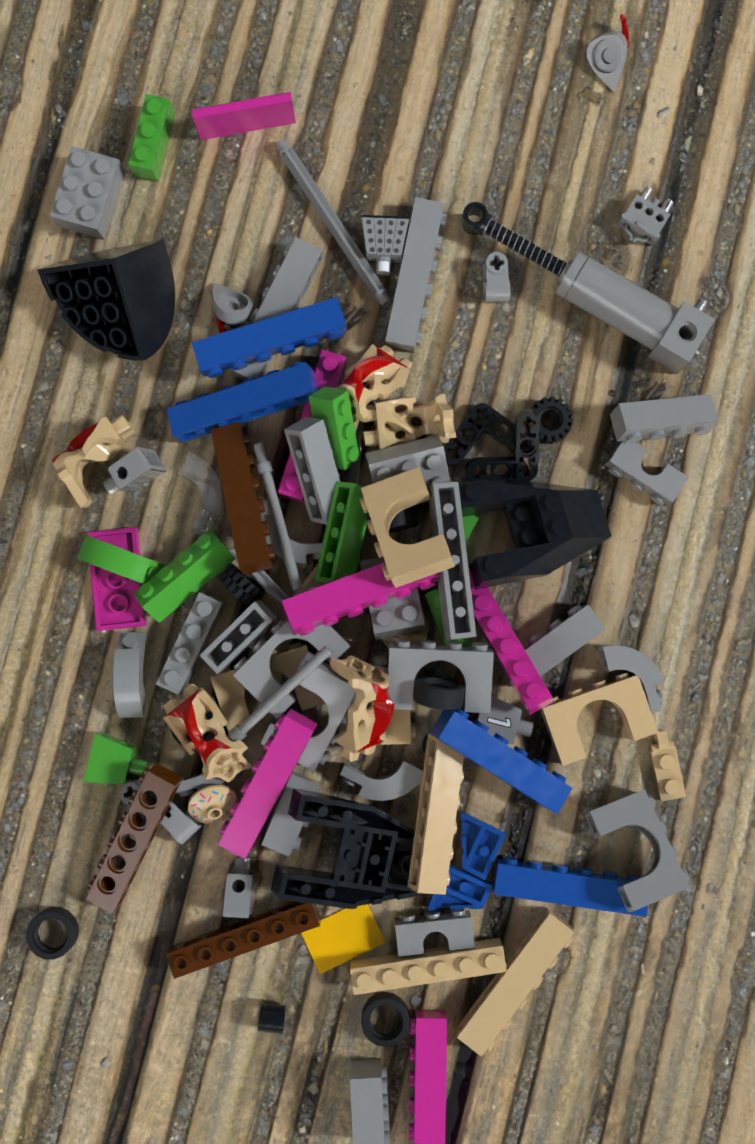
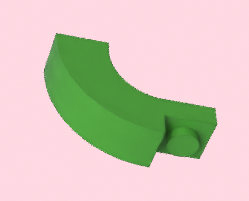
M88 535L85 536L77 559L143 584L155 576L163 567L167 566Z

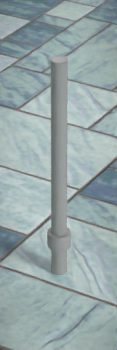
M257 443L253 445L258 461L256 467L258 474L262 475L292 590L302 589V584L271 474L273 472L272 464L267 459L264 444Z
M325 645L245 721L240 725H235L228 732V739L232 742L242 741L247 736L246 733L333 653L331 648Z

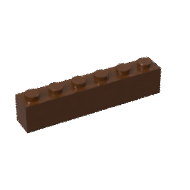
M240 422L211 429L238 566L243 575L272 569L271 559L276 557L273 545L268 544L266 537L271 534L267 520L263 521L261 514L266 511L262 497L258 498L256 491L261 488L258 476L253 475L252 468L256 467L253 453H248L247 446L251 445L249 433L247 430L243 431Z

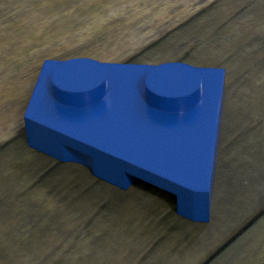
M463 811L461 814L462 869L486 880L507 833Z
M450 864V883L446 889V895L432 894L427 905V910L435 911V909L451 908V910H461L462 908L483 909L493 883Z

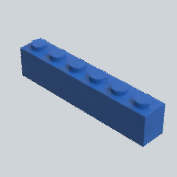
M338 297L191 343L203 376L215 378L221 376L223 371L231 368L233 370H240L247 367V363L257 361V363L266 362L273 355L279 353L281 355H288L295 352V348L301 346L310 348L327 338L329 340L339 339L343 337V333L347 332V325Z
M297 362L291 364L290 368L281 371L273 370L268 372L266 376L249 378L244 380L242 384L225 386L218 392L212 394L204 393L191 401L177 402L175 406L167 408L172 436L184 443L211 434V429L239 422L242 424L309 402L308 396L318 391L314 370L306 362Z
M463 710L442 711L431 729L430 735L555 814L559 813L573 789L564 783L566 781L564 776L555 771L550 774L546 771L548 766L535 758L533 761L527 759L528 753L517 746L512 749L507 745L509 740L497 733L492 736L487 732L489 727L477 720L472 723L467 719L469 714Z
M503 856L502 860H495L492 882L494 895L647 917L648 905L627 913L617 890V887L639 879L641 876L628 875V878L618 877V873L603 871V874L593 873L592 869L578 867L577 871L569 870L568 866L556 863L552 867L543 866L542 862L536 860H528L527 863L517 862V858Z

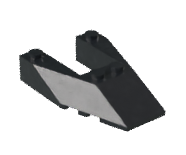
M478 480L459 484L462 517L504 509L515 548L514 550L479 556L472 561L469 567L475 590L547 576L612 537L598 490L524 480Z
M293 788L288 814L293 819L339 827L341 831L331 873L276 864L270 890L278 899L356 909L357 906L376 905L386 900H400L425 895V893H417L407 887L415 834L414 829L372 805Z

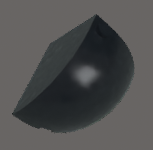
M164 239L99 251L37 269L51 301L55 300L63 313L60 315L78 335L99 350L112 352L118 355V358L141 361L153 356L164 344L170 332L175 311L174 277Z

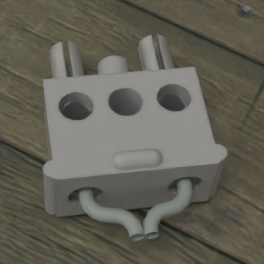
M648 186L643 189L640 196L638 194L635 196L626 213H622L617 221V225L624 229V232L629 236L628 241L632 244L639 241L655 245L660 238V231L671 215L668 211L673 205L672 200L666 210H664L670 199H666L661 208L658 207L659 199L652 198L649 202L647 199L652 192L651 188L643 198L649 188Z

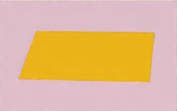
M368 904L357 906L356 909L345 908L322 919L319 927L301 933L320 974L386 943Z

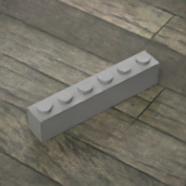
M415 197L385 345L390 348L414 353L415 345L420 346L423 331L418 330L420 322H425L428 308L424 307L425 298L430 299L433 284L429 283L430 274L435 275L438 260L434 259L435 251H440L443 236H438L440 227L445 228L448 214L443 212L444 203Z
M295 237L292 244L289 243L283 255L285 259L282 265H277L272 277L274 281L271 287L267 286L262 295L263 303L260 309L256 308L251 316L250 321L252 323L299 308L324 258L322 249ZM274 355L266 362L257 363V361L247 363V367L243 369L233 370L231 368L229 370L232 375L243 380L260 378L265 375Z
M458 482L435 483L428 488L431 498L428 502L432 537L444 534L455 567L439 572L440 575L438 577L444 641L477 637Z

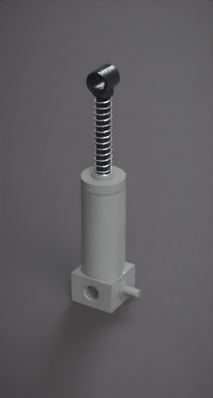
M471 202L464 208L461 222L462 228L466 233L471 235L479 234L481 236L486 234L490 236V239L494 238L501 245H506L507 249L511 248L512 251L518 252V255L521 254L524 258H528L530 262H535V265L538 264L541 268H545L546 272L550 271L552 275H557L560 285L555 293L563 299L565 298L568 302L651 349L648 358L676 374L690 363L715 320L713 317L702 312L707 305L706 300L699 298L694 306L684 301L677 308L593 258H588L581 251L574 261L570 260L566 263L565 260H560L559 257L553 256L554 253L550 254L548 250L545 251L542 247L536 246L537 243L533 244L531 240L528 241L525 237L519 236L520 234L514 233V230L510 231L508 227L502 226L503 224L500 225L497 221H493V216L488 213L482 203ZM476 215L480 218V221L472 222L468 217Z

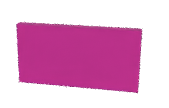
M291 92L191 110L200 140L296 123Z
M137 527L87 532L88 536L141 555ZM90 564L96 631L147 626L146 611L141 607L133 594L143 583Z

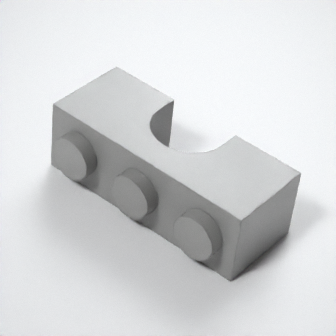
M620 441L605 463V466L609 467L608 471L618 478L624 477L629 480V485L640 492L644 490L651 495L650 498L657 504L668 505L672 503L689 477L669 464L663 466L657 475L645 473L641 467V459L646 449L635 442Z
M463 908L461 910H450V913L440 914L439 911L426 912L425 916L415 917L414 914H403L399 916L400 919H395L398 957L424 954L423 941L431 932H440L447 937L449 951L475 948L472 917L470 911H465Z

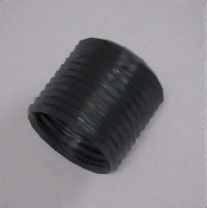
M262 1002L257 1031L283 1034L286 1005Z

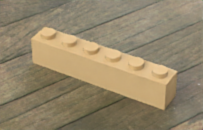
M429 733L407 887L417 893L446 895V889L450 883L449 866L454 854L452 844L453 836L457 831L456 814L460 806L459 791L460 784L464 779L462 768L465 756Z
M546 907L506 960L507 972L497 973L455 1028L457 1038L481 1057L486 1051H491L496 1044V1037L501 1030L505 1031L512 1022L511 1017L516 1010L520 1011L525 1006L528 1000L527 995L532 989L536 990L543 980L542 975L547 969L554 967L558 961L557 955L563 948L566 949L572 943L573 934L575 933L572 927Z
M500 938L474 941L475 948L449 951L448 946L423 949L424 954L398 957V953L351 960L350 974L353 994L358 995L507 972L502 942Z

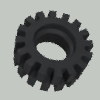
M552 396L549 399L544 397L540 401L538 400L531 408L538 415L539 422L541 415L548 411L555 413L559 419L558 426L552 430L544 428L540 422V443L548 442V444H553L554 442H559L572 428V410L569 411V405L567 403L563 404V400L560 398L556 400ZM530 416L527 417V427H529L530 422H534L531 420Z
M230 563L217 577L247 607L264 594L233 563Z

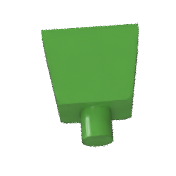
M99 732L94 735L83 781L126 784L130 781L131 774L142 775L143 771L148 768V761L135 759L138 747L104 732Z

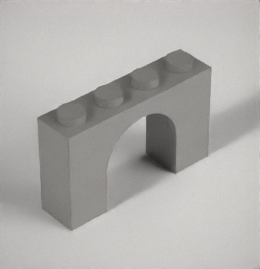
M280 620L270 630L273 635L267 641L262 638L252 648L255 653L249 659L244 656L234 666L237 671L233 676L263 704L282 686L274 677L270 668L271 654L280 643L288 639H303L311 643L318 651L327 645L333 651L326 658L329 662L332 658L338 659L350 645L331 626L325 627L323 624L315 627L312 633L300 636L299 634L293 635L288 620L285 623ZM289 693L269 712L277 719L295 702V697Z
M397 639L394 643H389L388 676L390 677L388 694L394 703V709L413 710V689L416 674L427 663L442 660L457 666L464 675V712L490 713L494 657L492 647H488V644L481 642L472 643V646H462L461 642L456 641L446 642V645H436V642L431 640L420 641V644H410L409 640Z
M308 651V653L302 660L298 670L302 666H304L315 654ZM326 660L299 684L319 695L329 710V721L325 725L315 728L297 762L313 772L318 764L324 765L330 754L326 749L329 743L332 745L336 743L335 738L340 734L337 728L340 723L346 724L348 720V707L351 702L354 703L356 700V693L348 685V680L331 670L330 662ZM274 717L261 744L265 745L270 736L275 737L278 729L274 727L279 717L277 719Z
M645 789L585 814L595 839L621 828H632L643 833L652 845L654 859L648 873L639 879L617 887L627 913L690 888L688 873L684 867L680 866L676 858L678 857L677 850L672 842L669 843L665 834L667 832L663 820L657 817L654 810L655 802L652 796L646 793Z

